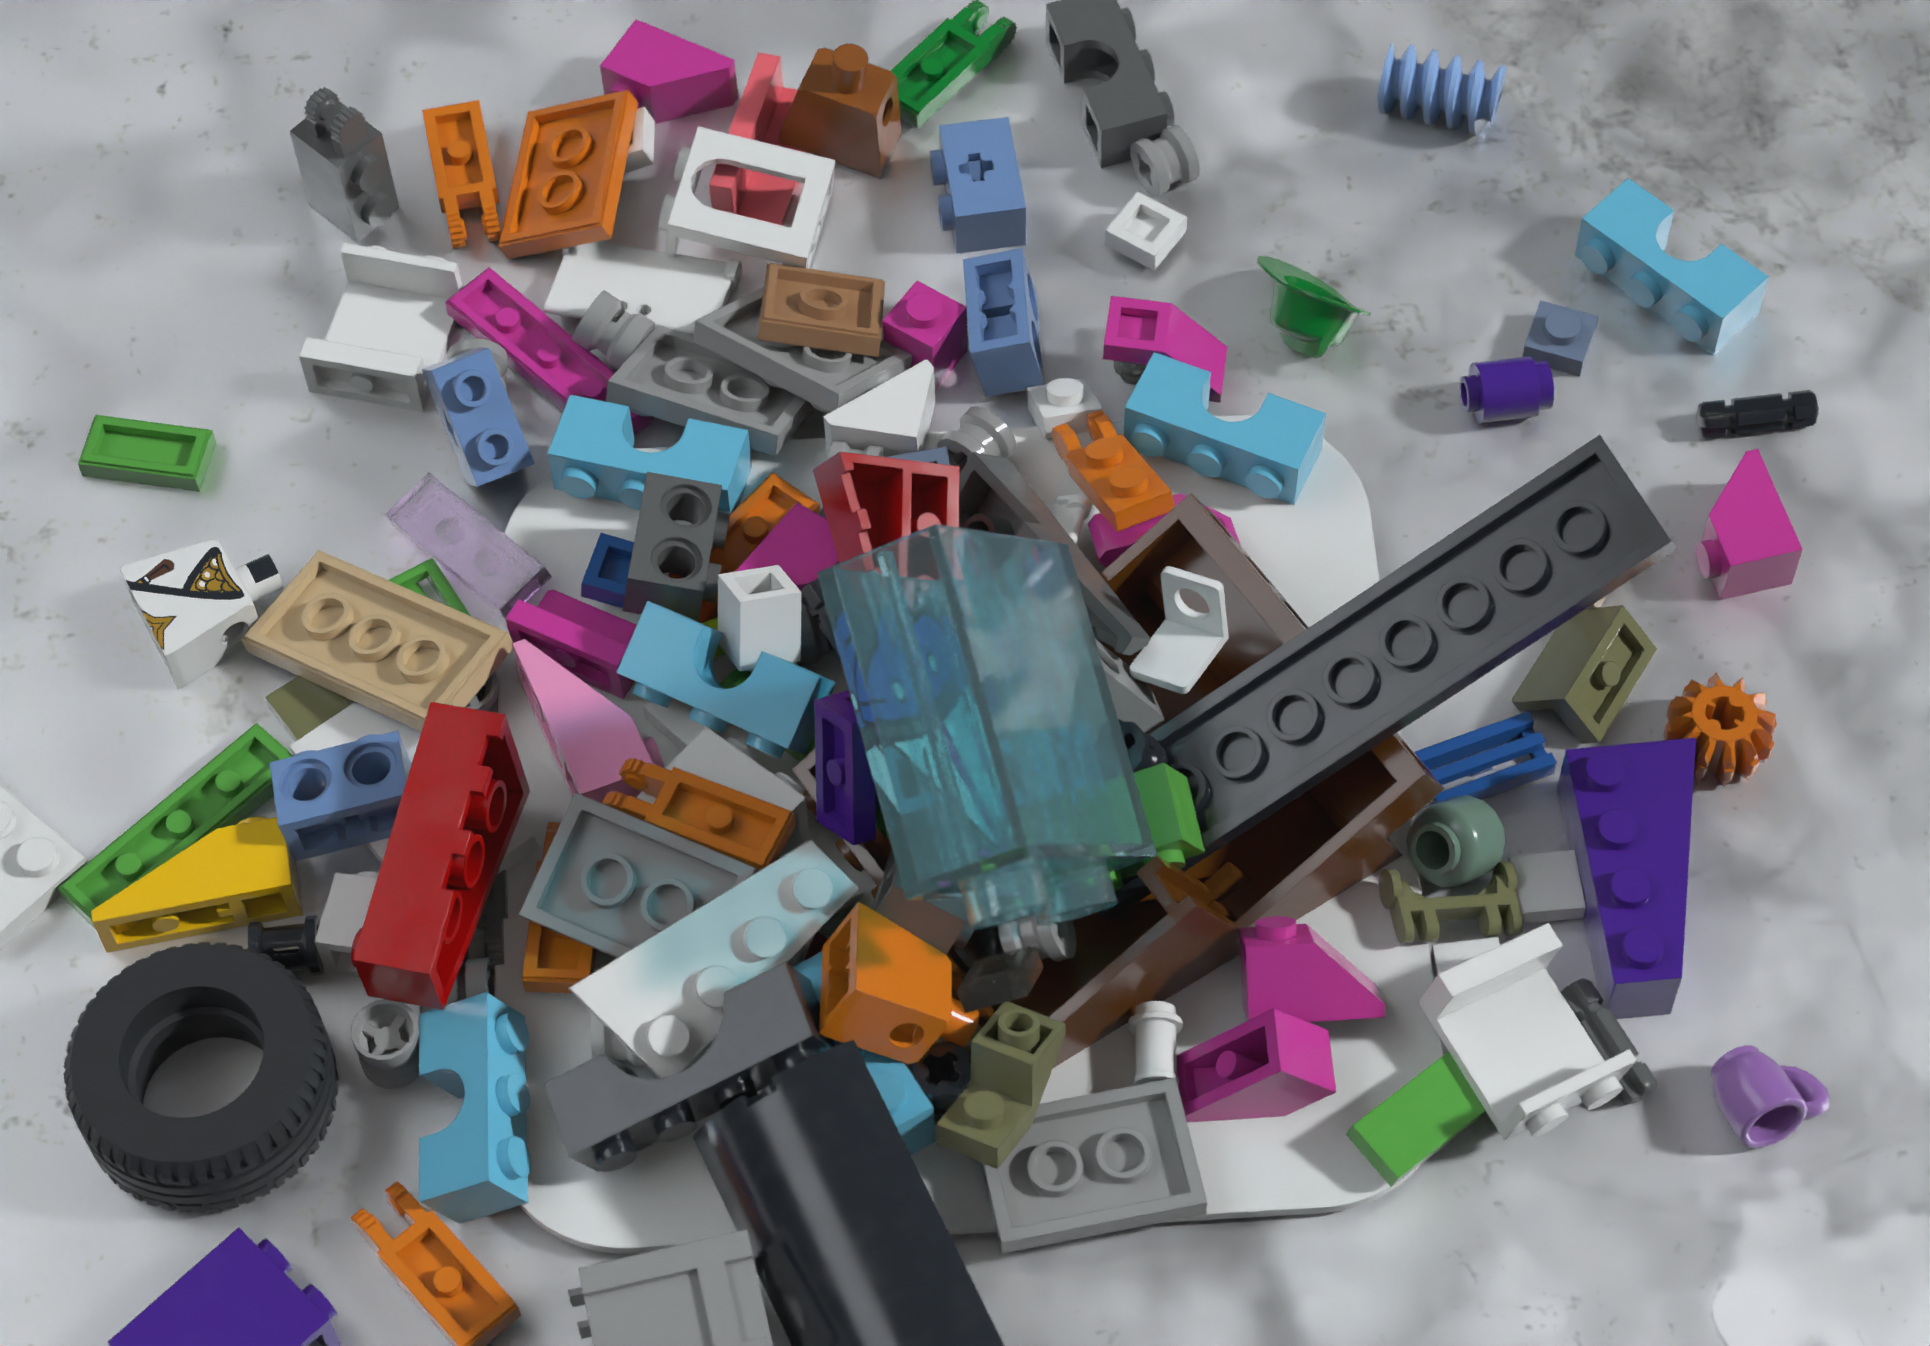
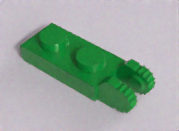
M973 0L951 20L947 18L890 70L897 77L900 118L919 129L992 59L998 58L1003 53V50L1007 49L1017 33L1016 23L1005 16L1003 18L1000 17L999 20H996L995 24L990 25L977 37L976 33L980 32V29L984 27L990 11L989 7L979 0Z

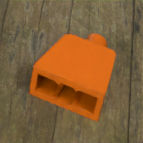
M858 902L823 945L819 1034L843 1043L854 1039L858 1048L907 1064L918 1062L938 1038L961 1047L965 1046L972 1038L978 1025L979 1011L952 998V962L947 955L870 907Z

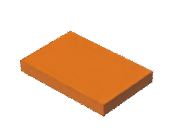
M629 90L533 110L527 113L498 246L508 259L611 239L638 106L637 100Z

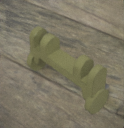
M1499 861L1493 870L1490 884L1478 895L1426 898L1412 891L1409 884L1402 881L1397 869H1384L1380 874V899L1383 906L1390 911L1399 943L1413 942L1415 936L1414 923L1422 942L1438 940L1440 934L1439 921L1477 919L1483 937L1499 936L1502 930V921L1505 931L1509 936L1520 935L1523 931V916L1516 895L1517 874L1510 861Z

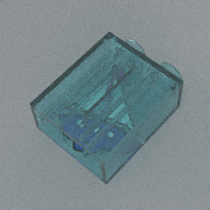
M935 524L817 572L906 901L963 899L971 929L997 926L1035 915L1038 926L1053 925L1092 915L1116 905L1118 901L1109 872L1155 857L1157 853L1068 544Z

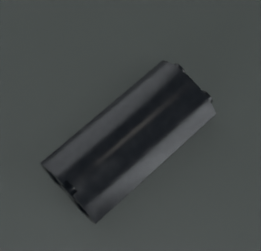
M854 1039L814 1055L771 1077L774 1082L773 1085L750 1098L747 1095H741L717 1112L693 1135V1139L737 1232L742 1230L748 1231L756 1272L791 1346H1004Z

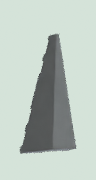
M972 452L960 473L958 577L975 584L976 588L1041 618L1051 619L1070 627L1072 632L1085 630L1096 640L1115 648L1114 651L1120 654L1132 655L1147 646L1151 638L1011 461L1005 457Z

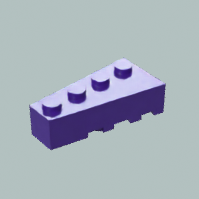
M1696 738L1566 749L1557 793L1569 850H1575L1586 905L1583 920L1598 992L1604 999L1601 1006L1602 1008L1606 1007L1607 1010L1610 1009L1616 1019L1671 1014L1682 980Z

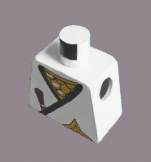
M214 539L119 567L132 602L177 689L188 685L244 649L245 646L241 638L259 619L253 602L284 588L279 572L269 554L235 568L222 543Z

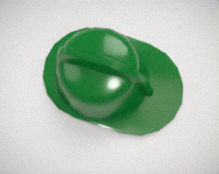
M1258 256L1257 264L1275 280L1270 322L1275 328L1279 329L1284 343L1290 349L1315 359L1320 358L1327 351L1328 347H1338L1344 341L1360 314L1371 315L1370 312L1352 305L1336 290L1310 273L1279 259Z

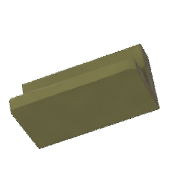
M1623 605L1585 609L1556 628L1511 701L1519 711L1553 709L1581 744L1600 743L1657 648Z

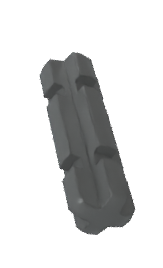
M1582 978L1566 986L1561 991L1604 1061L1629 1049L1635 1058L1639 1055L1611 1010H1607L1606 1007L1602 1008L1600 1005L1604 999L1591 981ZM1636 1061L1620 1079L1619 1082L1623 1090L1619 1095L1623 1101L1632 1104L1644 1099L1656 1089L1657 1080L1645 1063Z

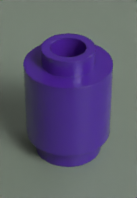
M1531 356L1471 363L1468 376L1460 378L1459 392L1462 408L1465 413L1472 412L1476 422L1479 424L1537 417L1540 410L1551 409L1554 403V383L1550 366L1545 360L1534 362Z

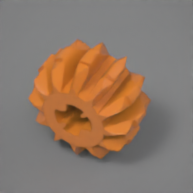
M1717 672L1708 679L1707 686L1691 679L1689 684L1684 687L1682 696H1675L1674 700L1669 704L1666 714L1668 723L1663 734L1664 740L1696 738L1694 775L1697 782L1707 776V772L1716 774L1723 787L1728 782H1731L1734 773L1749 780L1751 775L1756 773L1758 764L1765 763V760L1769 759L1774 747V741L1772 740L1777 726L1776 714L1765 711L1767 704L1765 692L1750 695L1745 693L1746 685L1743 677L1736 681L1733 687L1724 685Z

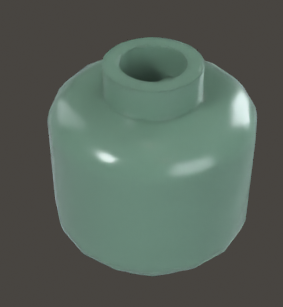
M1463 795L1444 799L1419 811L1409 825L1406 842L1409 858L1421 876L1428 882L1441 887H1455L1481 878L1493 871L1503 857L1506 840L1503 824L1496 811L1484 800L1470 795Z

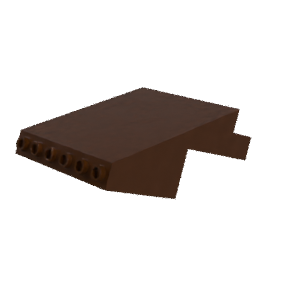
M1191 493L1100 573L1150 638L1165 620L1160 575L1167 566L1219 581L1224 586L1228 640L1188 693L1180 694L1149 683L1165 721L1146 734H1150L1309 628L1214 513ZM1179 589L1182 601L1190 609L1199 613H1209V606L1201 595L1190 589ZM966 613L945 633L963 652L960 669L986 684L989 708L986 715L985 745L1030 736L1017 713L1006 684L1009 675L1020 668L1011 657L1014 645ZM1051 620L1052 632L1049 640L1054 645L1072 633V631H1070V627ZM1100 642L1129 666L1141 652L1139 650L1132 655H1123L1114 651L1115 648ZM1396 733L1185 872L1156 855L1136 872L1151 891V894L1110 921L1100 916L1090 896L1084 895V892L1062 899L1069 910L1075 928L1077 945L1074 957L1060 962L1046 958L1040 960L1036 969L1021 973L1012 967L1001 944L998 918L1001 909L1008 907V905L996 900L990 876L988 885L974 910L980 913V916L970 939L963 949L952 945L946 954L952 962V998L979 1011L978 1024L981 1028L984 1027L1004 1001L1065 1023L1066 1034L1054 1067L1127 1024L1130 1017L1135 1015V1007L1148 1001H1165L1240 955L1239 928L1255 927V922L1258 919L1272 916H1284L1298 920L1403 856L1388 837L1445 788L1403 738ZM814 749L792 770L806 788L803 796L806 797L807 808L816 817ZM877 827L876 839L854 846L843 838L835 842L842 856L859 872L865 869L877 886L871 890L874 899L876 898L889 854L901 835L886 839ZM984 863L982 869L990 872L989 865Z

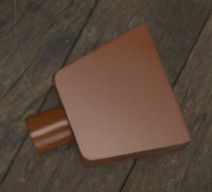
M843 44L837 47L835 51L828 48L818 49L796 92L780 131L778 142L817 156L836 160L839 164L881 178L902 132L897 77L887 69L868 63L867 52L856 44Z

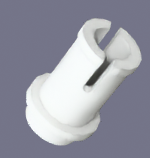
M1164 1001L1143 1002L1135 1007V1015L1130 1017L1128 1021L1129 1031L1135 1035L1136 1076L1134 1078V1085L1176 1077L1177 1085L1179 1086L1176 1034L1181 1032L1183 1021L1180 1016L1176 1015L1175 1006L1171 1003Z

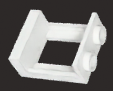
M698 126L692 147L682 146L678 154L674 171V181L680 182L676 197L666 195L660 213L658 229L667 231L666 255L675 257L680 239L682 238L783 263V265L810 269L833 190L836 160ZM716 163L728 164L804 183L791 228L713 209L702 204L694 196L702 168Z

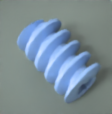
M1392 41L1379 83V112L1385 115L1389 114L1399 100L1403 119H1412L1419 107L1422 106L1425 124L1433 125L1441 113L1445 111L1448 129L1456 130L1465 116H1468L1470 134L1479 135L1488 121L1491 122V127L1494 123L1504 87L1506 66L1500 65L1493 77L1486 79L1483 60H1477L1470 72L1464 74L1462 71L1461 55L1455 54L1446 69L1440 68L1438 50L1432 49L1424 63L1421 64L1417 63L1416 45L1409 44L1399 59L1395 58Z

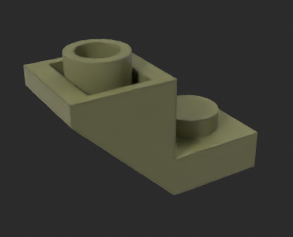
M1004 1001L971 1041V1083L936 1124V1145L998 1169L1033 1123L1064 1040L1066 1024Z

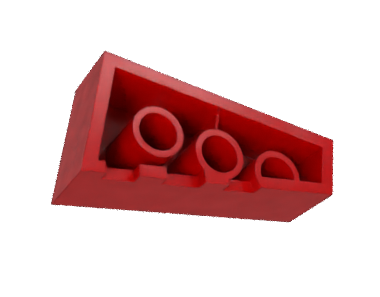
M430 702L363 927L356 933L352 944L351 962L353 967L357 969L369 997L444 1010L530 793L506 714Z

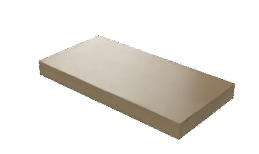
M320 550L316 552L241 638L248 653L420 732L422 731L430 702L466 707L513 650V641L508 632Z

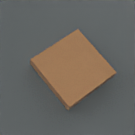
M767 264L757 340L878 357L882 335L885 281L883 279L789 265Z

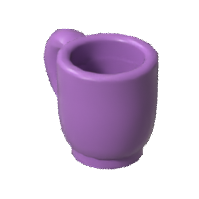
M1744 1045L1725 1053L1716 1061L1710 1073L1713 1079L1715 1097L1723 1115L1741 1144L1748 1148H1764L1774 1145L1797 1130L1804 1120L1817 1118L1829 1108L1830 1095L1828 1090L1816 1077L1797 1067L1779 1066L1772 1058L1760 1052L1754 1046Z

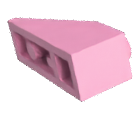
M523 639L512 643L519 682L572 798L576 792L602 803L610 791H617L627 796L637 797L642 791H638L625 784V781L619 775V771L625 760L629 758L642 759L646 763L650 762L664 768L660 751L653 737L650 736L642 739L632 716L527 640Z

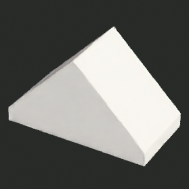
M926 359L823 416L827 453L833 440L845 441L851 449L864 450L870 445L882 446L884 448V457L924 450L935 407L934 367Z

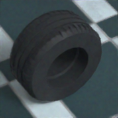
M210 942L189 943L181 947L175 946L157 951L147 958L135 961L136 963H133L131 966L128 965L119 975H115L107 981L108 983L102 986L96 993V997L91 999L85 1006L86 1010L80 1014L77 1020L78 1025L74 1027L70 1035L72 1039L68 1042L66 1050L68 1055L64 1061L66 1071L63 1073L68 1106L74 1116L78 1129L100 1168L108 1174L114 1184H118L120 1189L126 1193H131L139 1201L145 1200L148 1205L155 1207L161 1205L162 1209L168 1211L177 1209L179 1213H189L192 1210L195 1213H206L208 1210H212L214 1213L223 1211L224 1207H229V1209L237 1208L240 1204L246 1202L247 1205L255 1201L256 1197L260 1195L264 1197L270 1194V1191L274 1188L278 1189L285 1183L284 1180L296 1175L299 1167H304L310 1160L309 1155L314 1154L320 1147L319 1142L323 1141L327 1134L326 1127L330 1126L333 1120L332 1112L336 1110L337 1101L335 1097L338 1095L339 1090L336 1057L320 1013L306 987L301 981L297 980L290 970H286L283 964L278 961H272V958L264 953L258 954L257 950L243 949L242 946L235 944L227 946L226 943H214L212 945ZM226 1037L249 1042L263 1050L259 1070L247 1089L234 1101L217 1111L197 1117L177 1118L155 1113L143 1106L145 1091L155 1071L170 1055L186 1045L203 1039Z

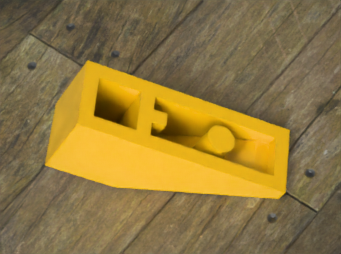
M250 817L238 822L236 825L215 829L93 909L91 915L92 923L105 951L109 953L248 926L251 922L264 923L303 915L296 861L278 827L277 817L269 819L265 817Z

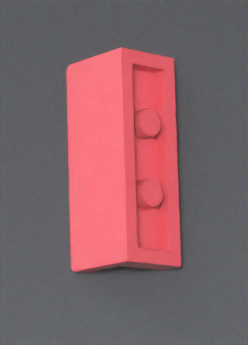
M758 52L728 134L809 153L778 142L780 131L797 92V89L783 87L780 56ZM716 164L709 183L711 206L713 209L784 226L799 182L728 164Z

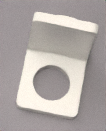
M1167 566L1160 575L1165 620L1151 637L1148 645L1141 650L1130 665V675L1134 679L1180 694H1186L1191 690L1229 638L1224 586L1219 581ZM1179 589H1190L1201 595L1209 606V613H1199L1190 609L1182 601Z

